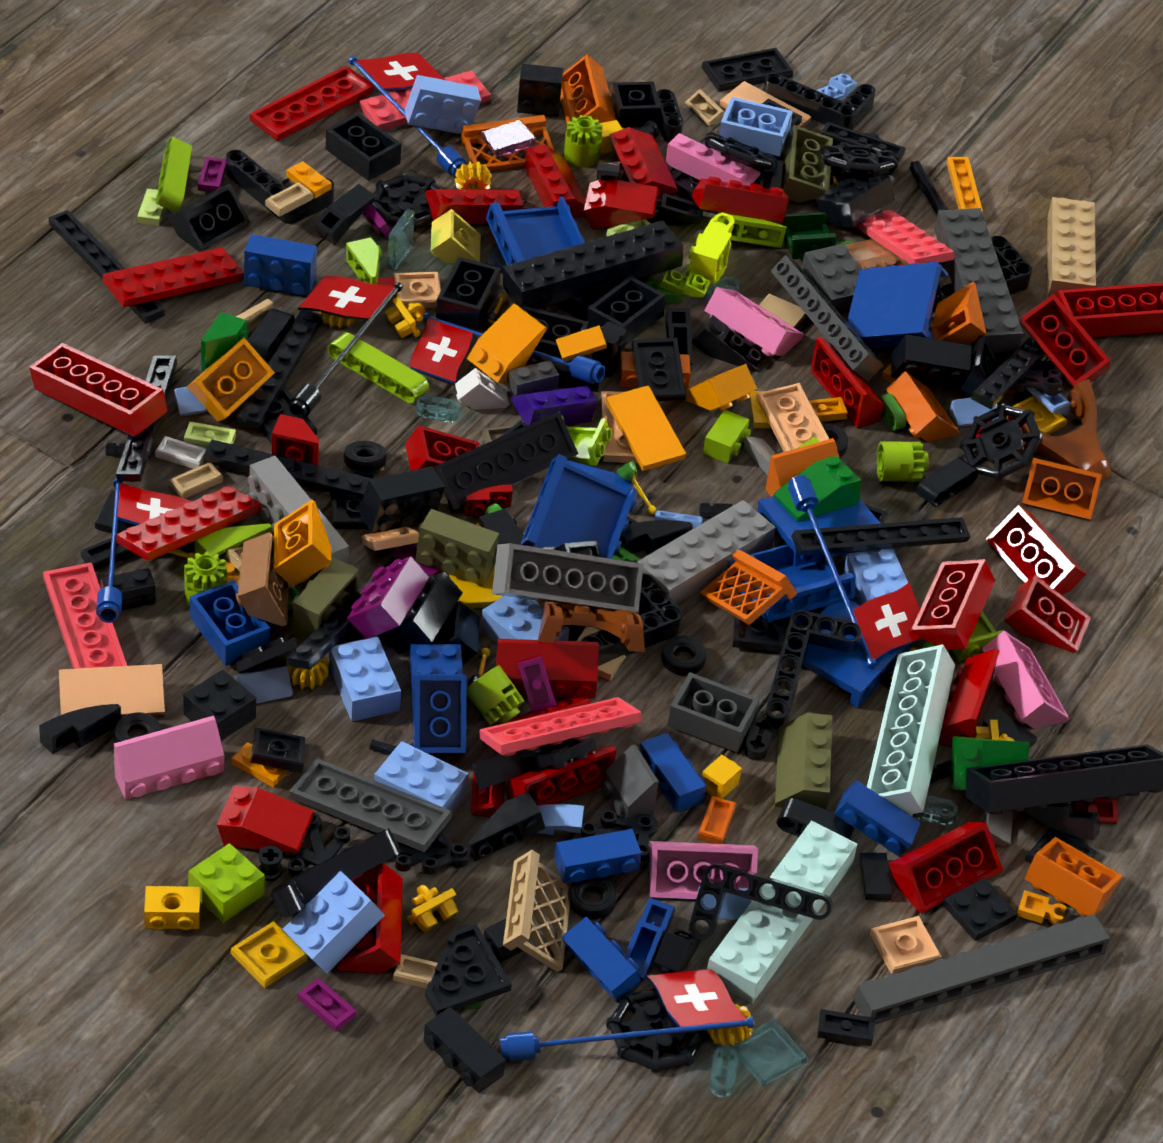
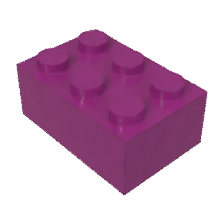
M411 556L403 560L397 559L385 568L381 566L376 569L372 574L373 579L363 588L362 596L352 605L351 608L353 610L347 619L365 639L400 626L430 578Z

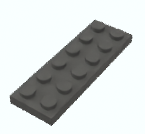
M318 758L289 791L290 799L372 832L379 833L389 828L397 842L422 852H426L452 819L451 811Z

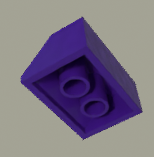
M588 386L511 397L513 405L527 425L558 411L563 416L565 425L591 422L597 402Z

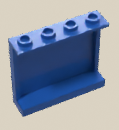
M563 196L559 198L557 206L502 211L499 202L490 204L486 220L506 265L586 243Z
M939 262L860 269L847 322L870 349L897 347L906 334L934 339V335L929 331L928 326L939 278L948 277V273Z
M558 454L551 461L520 545L546 548L558 547L564 543L598 541L602 557L612 559L613 554H617L621 546V541L619 540L621 532L624 533L628 527V513L636 505L637 499L634 497L637 489L633 488L630 492L567 464L568 458Z
M774 496L758 500V513L776 527L777 532L793 550V565L795 567L826 559L825 554L799 556L791 535L794 530L814 529L810 518L797 522ZM859 500V504L815 517L819 528L881 524L861 500ZM850 552L830 553V556L834 557Z
M788 544L750 554L755 559L786 575L797 592V595L791 600L783 596L766 610L761 616L767 622L792 616L796 611H810L843 601L830 566L824 560L795 567L793 565L794 552ZM734 559L727 561L728 568L736 562ZM852 573L839 575L847 598H855V576ZM761 586L754 588L753 591L761 589ZM758 598L751 599L750 602L756 601Z
M849 600L852 610L860 606ZM844 601L825 606L821 615L851 621ZM823 629L820 631L824 634L830 633V631L827 629ZM846 635V636H844V637L847 638V639H854V638H855V637L852 636V635ZM861 643L859 648L851 653L809 644L803 666L851 693L849 704L858 709L882 683L881 676L889 668L895 669L898 654L909 652L912 643L891 650L876 659L877 665L873 668H868L866 665L868 660ZM793 645L790 647L793 650L800 649V647L797 645Z

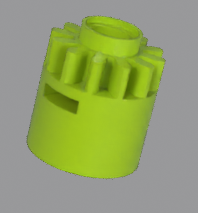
M580 115L578 118L572 117V122H567L564 158L568 163L577 167H590L599 161L603 125L599 124L598 119L593 120L591 116Z
M880 441L877 450V474L879 481L920 482L923 479L922 473L927 472L929 466L928 452L922 451L923 444L921 442Z
M205 552L204 555L196 553L195 560L188 558V564L184 565L185 601L189 607L191 596L227 583L225 560H219L218 554L212 556L209 552Z
M500 665L489 670L466 687V694L490 726L497 721L500 724H505L520 713L517 707L525 702Z

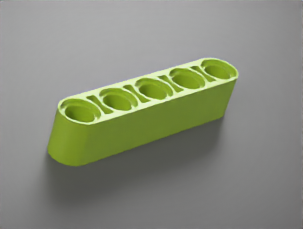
M172 136L164 151L155 203L173 212H177L184 198L192 145Z
M345 332L328 345L330 356L336 360L355 336ZM361 339L357 340L339 362L407 403L415 402L429 390V383L424 376Z

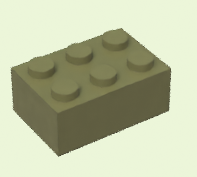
M431 509L420 527L415 561L483 586L494 567L499 533Z
M333 557L331 563L325 569L320 570L314 580L308 582L305 590L300 595H297L292 602V637L304 642L358 591V568Z

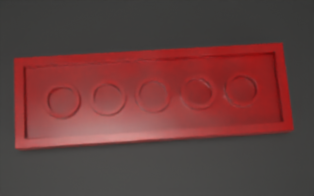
M346 65L250 113V121L273 139L279 141L373 93L374 85Z
M221 247L103 274L102 282L124 308L241 281L244 278V272L225 249Z
M225 486L221 490L204 495L193 502L185 503L179 508L148 519L137 526L127 528V530L116 534L117 543L145 560L150 561L261 512V502L238 491L234 487Z

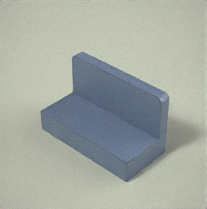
M281 665L233 675L238 683L256 697V704L293 695L287 666Z

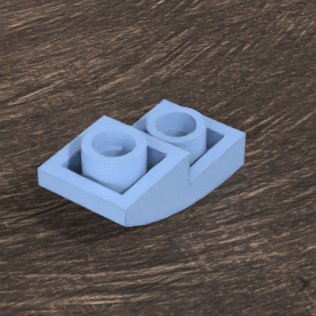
M839 74L830 78L828 86L817 91L841 101L855 89L857 82L846 74Z
M570 804L538 806L543 817L545 829L537 833L554 835V830L581 833L584 806Z

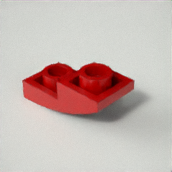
M512 484L493 486L468 495L466 497L464 515H484L487 507L493 503L498 504L501 508L511 507Z

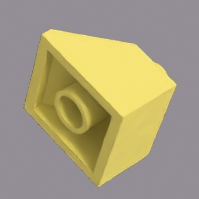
M450 209L432 221L431 252L435 257L440 258L447 264H455L458 257L480 262L481 234L455 211Z

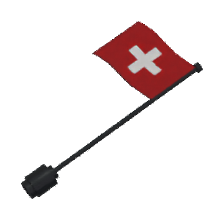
M325 276L298 307V310L318 311L342 318L365 320L367 322L315 386L304 384L290 400L289 410L294 416L298 418L308 416L320 402L321 394L318 388L396 292H400L403 289V285L400 282H396L393 286L366 283L346 277Z

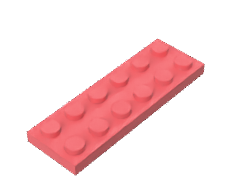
M472 71L444 78L446 81L477 86L481 98L480 104L491 100V94ZM412 88L389 92L388 94L405 110ZM384 95L359 101V108L368 120L382 130L408 124L407 118Z
M885 210L882 214H873L855 226L908 264L940 263L954 260L953 250L893 210Z
M92 562L44 571L43 579L73 669L127 666L113 623L101 621L96 614L97 593L101 588Z
M617 697L479 729L480 739L501 755L511 756L516 754V751L524 749L536 750L545 744L557 745L563 743V740L571 738L583 739L588 734H603L617 727L629 728L634 723L642 722V713Z

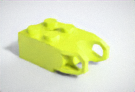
M723 212L715 215L710 220L703 234L699 233L696 246L691 247L688 259H691V263L688 265L686 276L692 271L710 280L711 282L707 289V292L713 293L727 268L731 248V232L734 228L735 220L732 215ZM721 219L728 220L729 223L726 226L724 223L718 221Z

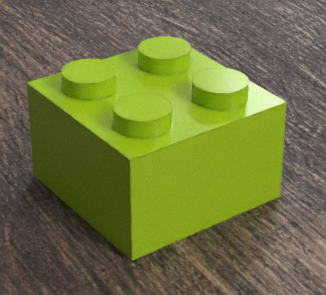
M229 843L188 871V887H200V902L220 921L225 923L264 896L265 875Z

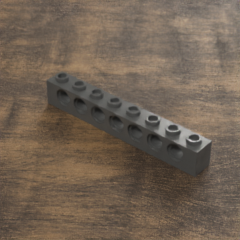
M785 255L771 272L851 369L868 382L884 365L805 271Z

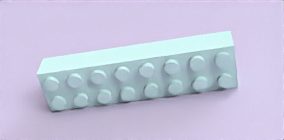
M943 644L898 654L867 787L907 814L924 811L955 669V663Z
M811 820L770 878L830 896L852 866L857 843ZM764 884L762 894L767 898H773L775 888L771 884ZM789 892L787 896L788 902L793 906L800 905L801 896L797 892ZM820 899L814 901L813 908L817 913L825 901ZM752 900L709 958L707 969H712L719 976L727 991L753 1004L813 918Z

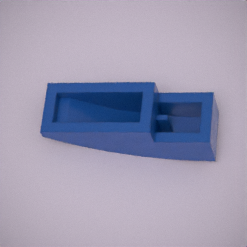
M652 898L648 899L641 920H638L624 956L626 960L628 958L634 960L640 968L638 975L644 980L654 963L665 932L668 931L676 912L674 906Z

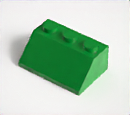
M220 312L201 340V373L242 338L248 339L249 331L246 330L245 319Z

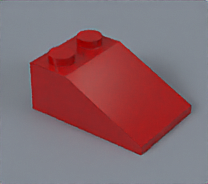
M615 179L596 180L589 184L584 212L593 230L654 218L659 189L655 186Z
M418 426L405 443L411 471L437 466L480 446L477 441L423 426Z
M1034 575L1018 587L1004 622L1026 637L1075 653L1078 651L1091 617Z
M234 786L218 820L217 827L224 846L230 843L233 847L260 850L266 846H276L282 852L298 853L314 812L311 809L260 788Z

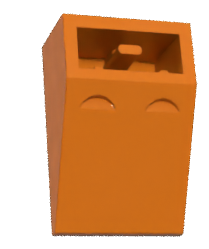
M974 281L937 303L931 325L934 339L970 345L980 335L985 336L987 334Z

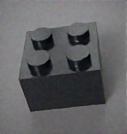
M522 64L517 112L559 117L563 68Z
M654 81L613 83L611 101L616 120L621 128H640L648 120H652L659 127L661 106Z
M223 669L183 694L184 715L192 722L214 716L221 741L256 719V697Z

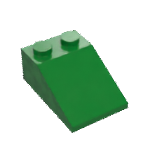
M837 455L816 461L799 474L805 475L807 479H810L817 495L818 503L812 510L815 517L859 504L861 479ZM788 483L774 492V498L797 522L810 518L808 512L796 510L788 491Z
M953 736L949 787L957 790H966V768L1028 760L1030 742Z

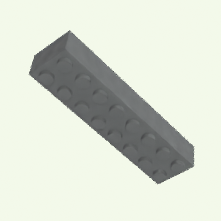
M981 208L938 210L934 231L937 240L954 251V260L945 261L954 292L974 281L987 333L985 338L992 353L1015 352L1020 347L1023 331Z

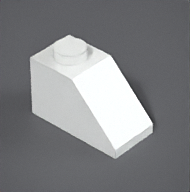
M476 368L455 383L458 401L473 410L499 409L509 406L506 390Z

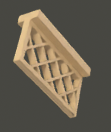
M530 850L514 860L503 946L509 950L519 947L549 968L559 972L563 969L565 944L561 937L567 933L570 909L568 892L571 883L563 884L559 875L539 863L540 854ZM538 873L544 882L543 884H540L537 878ZM555 885L562 889V897H560ZM544 887L547 888V890H548V892H549V894H550V896H551V898H552L551 901H549V899H548L546 893L544 892V890H543ZM535 892L541 902V905H538L535 900ZM552 904H555L557 910L559 911V918L557 917L552 907ZM541 908H544L550 920L549 922H546L540 910ZM532 914H534L539 926H535ZM550 925L553 926L557 934L556 940L549 928ZM538 930H542L548 943L544 944ZM530 935H531V937H532V939H533V941H534L536 947L533 946L532 944H530L529 942H527V941L529 940V938H530ZM550 946L555 956L554 959L550 956L546 947Z

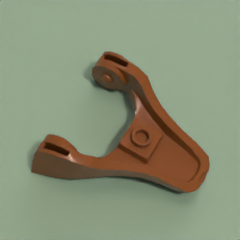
M1087 379L1078 382L1067 396V400L1071 403L1070 412L1078 416L1083 426L1063 436H1051L1039 430L1043 435V441L1039 443L1035 453L1046 456L1058 464L1102 474V481L1109 478L1112 471L1111 465L1098 443L1096 432L1097 405L1090 380ZM1019 405V406L1016 407V408L1024 409V408L1022 407V405ZM1008 415L1007 420H1016L1018 417ZM1025 423L1021 427L1023 434L1030 433L1027 423ZM1029 442L1024 443V449L1027 448Z
M545 602L538 642L554 643L555 637L560 635L563 625H577L606 630L621 638L622 644H625L629 651L645 652L643 622L641 616L634 611L619 609L611 612L575 605L574 609L562 607V604Z

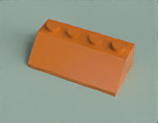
M587 54L563 73L561 102L566 124L568 121L572 122V117L578 118L580 115L591 116L593 120L598 119L599 123L616 120L604 69Z

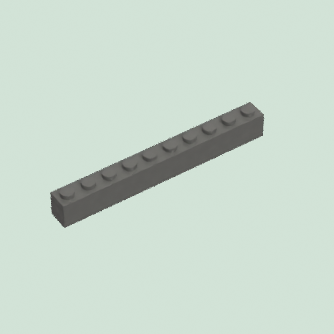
M1095 914L1086 917L1080 916L1070 922L1057 923L1050 928L1031 931L1027 935L1017 938L1011 937L993 945H984L980 949L961 952L957 956L938 959L924 966H914L907 971L897 974L891 973L884 978L874 981H865L858 985L854 1002L862 1016L875 1018L874 1025L1104 955L1110 937Z

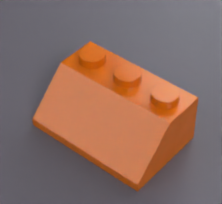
M907 371L886 388V391L895 398L903 410L906 423H909L911 426L909 431L917 439L921 437L927 442L957 436L960 433L930 388Z
M832 438L772 455L766 483V491L770 497L774 496V492L788 483L791 478L799 475L816 461L836 455L839 457L835 440Z
M1033 458L1022 503L1091 520L1102 474Z
M1055 837L1035 854L1024 879L1030 882L1036 889L1044 890L1054 896L1058 902L1068 904L1076 909L1079 914L1086 917L1093 914L1096 916L1103 909L1123 876Z

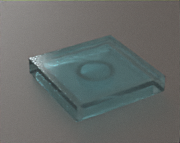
M407 209L389 234L388 269L396 271L413 245V210Z
M775 1018L755 1028L752 1032V1037L744 1039V1043L738 1042L734 1046L730 1044L731 1050L762 1086L807 1062L808 1056Z

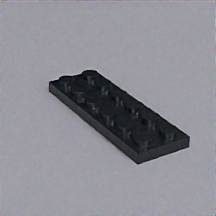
M560 411L433 468L445 485L443 493L451 511L465 506L466 497L474 492L493 486L513 484L549 468L551 461L558 454L569 459L579 453Z

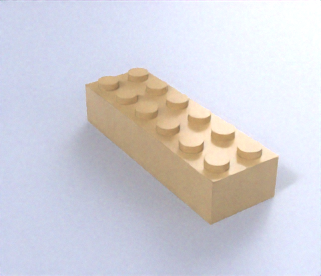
M1052 197L1047 229V298L1053 294L1057 296L1058 290L1096 287L1095 202Z

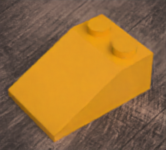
M513 304L477 340L467 359L497 383L507 385L508 370L526 365L547 328L517 304Z
M242 338L193 380L187 388L214 419L219 422L227 418L275 372L245 338Z
M744 364L686 389L685 401L708 410L719 407L720 411L733 406L732 401L736 399L739 403L750 398L749 393L756 390L757 387L747 365Z
M313 499L274 524V570L292 587L307 581L311 575L325 569L331 563V545Z

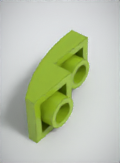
M672 269L665 271L659 286L681 295L704 297L711 281L692 271L687 277Z

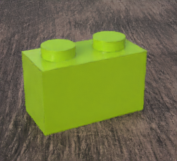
M724 410L705 437L703 454L728 464L733 456L739 454L745 437L750 436L751 430L748 429L750 419Z

